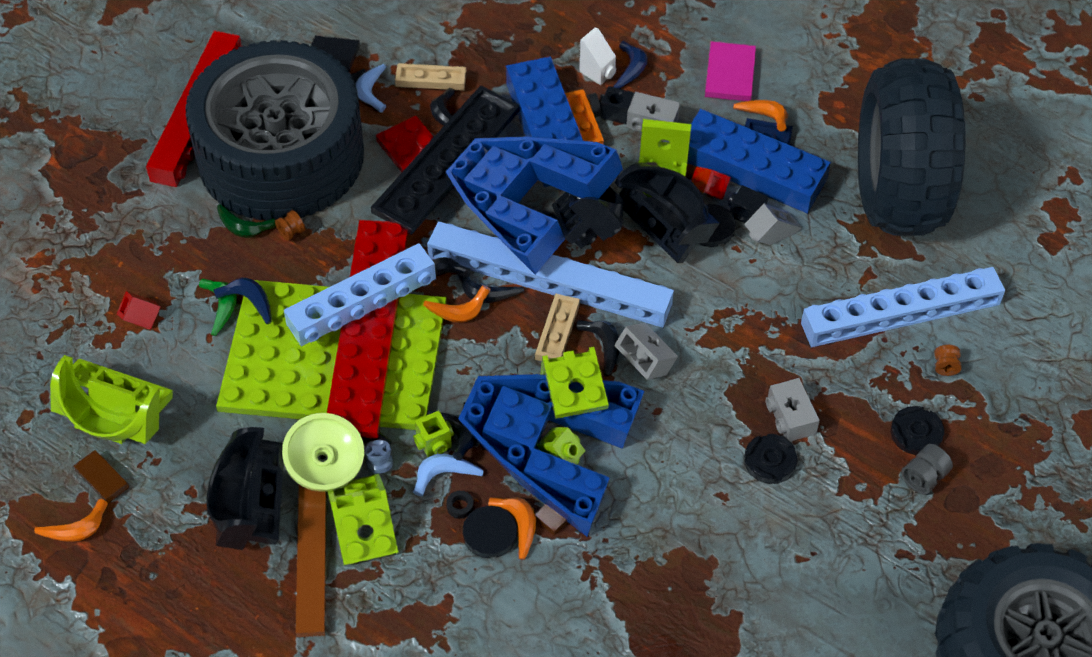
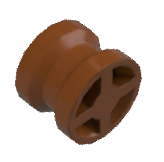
M294 210L288 212L286 217L275 220L279 233L286 241L291 240L294 234H301L305 231L302 219Z
M942 345L935 349L934 354L937 360L935 371L938 374L952 376L961 371V362L959 361L961 355L960 349L957 346Z

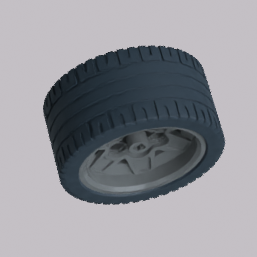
M271 40L270 42L262 41L258 44L251 43L249 46L245 47L244 45L238 47L237 50L229 51L228 54H223L218 60H214L210 66L208 65L204 72L199 74L198 79L194 81L193 87L190 88L189 95L187 96L185 109L192 146L203 185L208 193L216 201L218 200L219 204L226 206V209L235 211L236 214L241 216L243 214L247 218L253 217L256 220L284 218L291 210H294L300 218H303L305 215H313L316 211L320 212L326 209V206L329 207L334 204V201L342 198V195H345L349 191V187H352L364 161V143L358 93L351 74L331 54L318 50L317 47H310L308 44H299L295 41L281 40V42H277V40Z

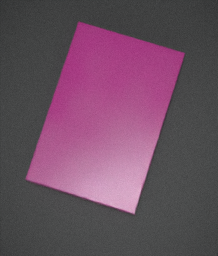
M711 41L705 97L751 101L756 46Z

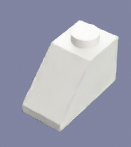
M595 27L580 41V72L601 85L607 79H611L616 72V56L600 30Z

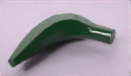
M221 204L217 205V211L224 226L236 236L252 238L264 231L276 228L274 218L262 222L244 221L236 217Z

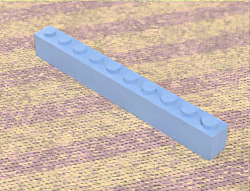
M438 221L427 243L428 255L431 259L448 257L473 272L554 296L556 293L578 298L581 304L658 327H664L672 307L674 294L672 289L663 285L648 283L639 278L624 276L615 271L600 269L591 264L576 262L567 257L563 258L552 255L535 275L498 237L487 236L453 224Z

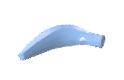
M385 64L365 72L355 84L358 99L372 106L380 113L385 110L386 105L374 97L372 87L386 69Z
M435 454L426 458L420 464L417 483L413 493L423 496L430 480L439 473L455 472L483 476L484 470L467 460L462 459L458 461L454 459L453 455Z

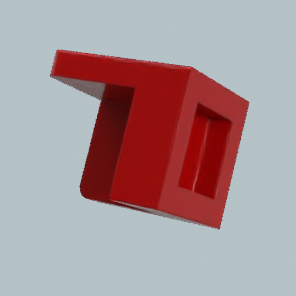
M696 166L691 182L696 185L701 193L723 200L731 177L712 169Z
M126 291L117 315L124 321L151 329L161 306L151 299Z

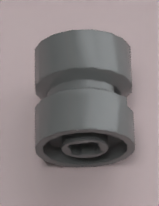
M927 444L917 453L915 458L911 459L902 468L901 474L911 489L925 495L938 484L937 480L943 479L952 470L953 464L949 455L943 449L934 444Z

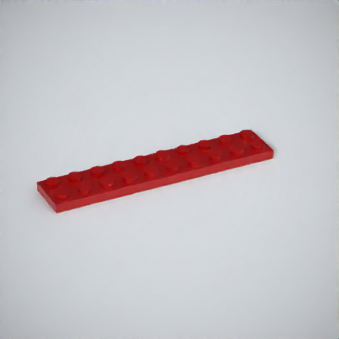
M359 220L350 277L406 250L407 230L398 223ZM399 298L341 327L327 413L338 415L349 421L357 429L361 437L378 438Z

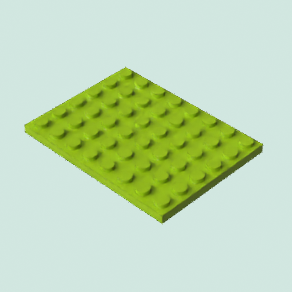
M254 280L267 294L272 322L271 324H266L253 303L243 296L216 405L217 411L290 419H302L316 413H327L341 328L319 337L314 342L301 346L286 325L284 309L329 287ZM416 294L399 297L380 427L416 430L415 420L427 416L444 319L424 307V301L446 304V297Z

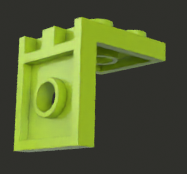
M643 119L639 163L656 162L660 167L686 176L692 124Z
M590 347L588 352L574 354V350L563 352V356L548 359V355L542 356L540 375L546 376L555 419L608 409L609 404L594 347ZM573 382H579L583 385L584 389L579 393H574L569 389V385Z
M379 474L353 479L350 483L339 489L327 491L344 565L398 553L386 490ZM363 525H369L373 528L372 534L367 538H362L357 534L358 529Z

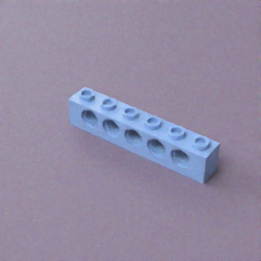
M418 243L284 309L286 325L301 346L314 342L319 337L331 331H336L343 325L360 319L365 314L377 308H382L387 303L399 297H404L421 286L428 285L436 279L435 263Z

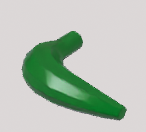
M202 278L199 282V287L214 292L213 289L229 283ZM237 294L218 298V309L211 335L216 336L233 314Z

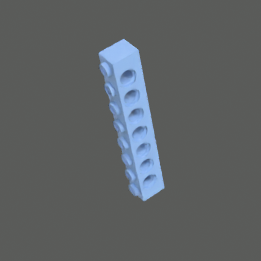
M994 267L978 268L972 272L956 273L945 278H933L918 284H907L900 288L884 289L873 294H861L850 299H838L832 303L812 305L804 309L801 325L810 346L816 347L997 306L1001 303L1005 289Z

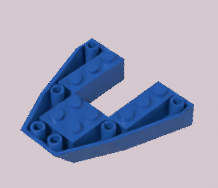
M539 137L475 138L448 168L446 174L466 205L536 275L565 238L558 220L519 204L520 200L537 180L579 198L595 197L599 199L621 173L623 167L617 150L598 142Z
M545 375L478 376L458 418L460 422L522 487L564 517L568 523L587 537L610 477L537 450V444L548 421H552L623 449L644 391L622 382L603 380L609 404L608 409L555 419ZM573 382L569 385V389L574 393H579L584 389L583 385L579 382Z

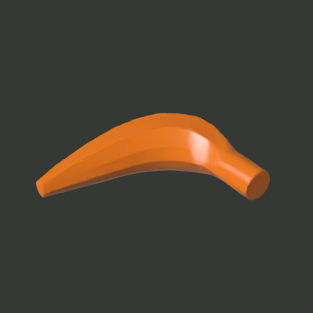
M754 100L739 102L733 105V109L764 115L776 120L779 131L786 129L788 112L785 107L775 101Z
M482 285L476 296L464 304L448 305L424 301V307L445 320L464 323L472 320L479 314L483 301L491 289Z
M490 497L489 506H498L505 509L515 518L518 527L519 559L524 560L529 552L536 529L534 509L525 499L519 497L506 499Z
M98 499L93 511L80 521L65 525L35 527L34 531L36 534L59 541L74 542L84 540L98 530L102 514L108 503L103 499Z

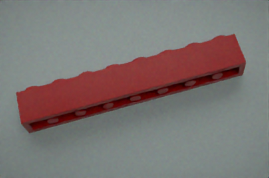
M213 31L146 165L150 182L177 187L180 180L184 179L187 166L195 156L185 110L190 88L193 87L192 85L198 79L199 74L204 72V69L208 65L210 66L214 60H218L223 54H228L229 51L237 50L238 47L242 46L240 35Z

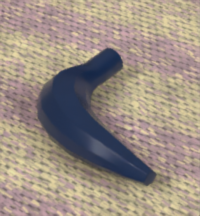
M625 41L619 44V48L629 55L630 64L613 86L619 89L636 79L647 65V54L642 49L633 47Z
M242 277L233 280L225 286L213 289L216 299L230 294H240L247 297L253 303L265 323L271 324L272 314L267 294L256 281Z

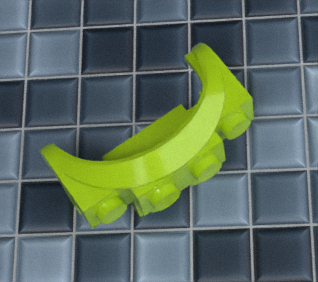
M64 355L56 365L51 378V412L67 417L74 424V428L94 437L111 440L122 444L129 438L146 444L159 430V413L173 399V390L80 358L73 364V358ZM81 386L88 388V395L84 392Z

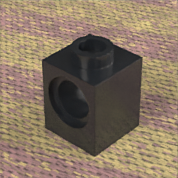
M608 86L605 95L601 94L599 98L601 118L627 125V112L635 92Z
M742 185L737 193L734 192L731 195L728 206H731L730 212L736 220L746 223L763 204L768 203V196Z

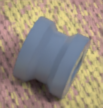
M375 440L365 446L366 464L370 472L380 474L392 468L391 447L387 441Z

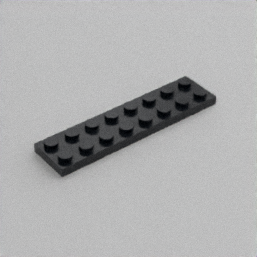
M480 85L371 206V213L385 221L400 224L402 228L407 230L408 234L412 235L454 187L446 174L448 168L475 138H497L519 113L520 105Z

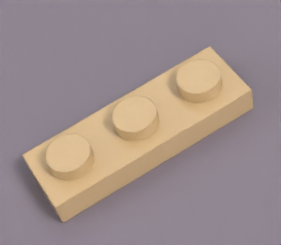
M398 63L395 87L464 90L466 67Z
M555 293L535 353V360L542 361V356L548 355V359L563 356L580 305V299Z

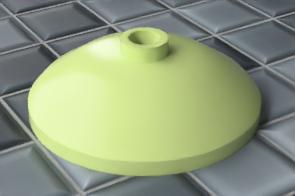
M329 413L312 414L297 421L287 432L282 447L283 463L288 474L301 486L322 492L336 490L350 483L360 471L364 459L363 440L357 429L346 419ZM324 455L327 457V460L324 462L319 461L318 456Z

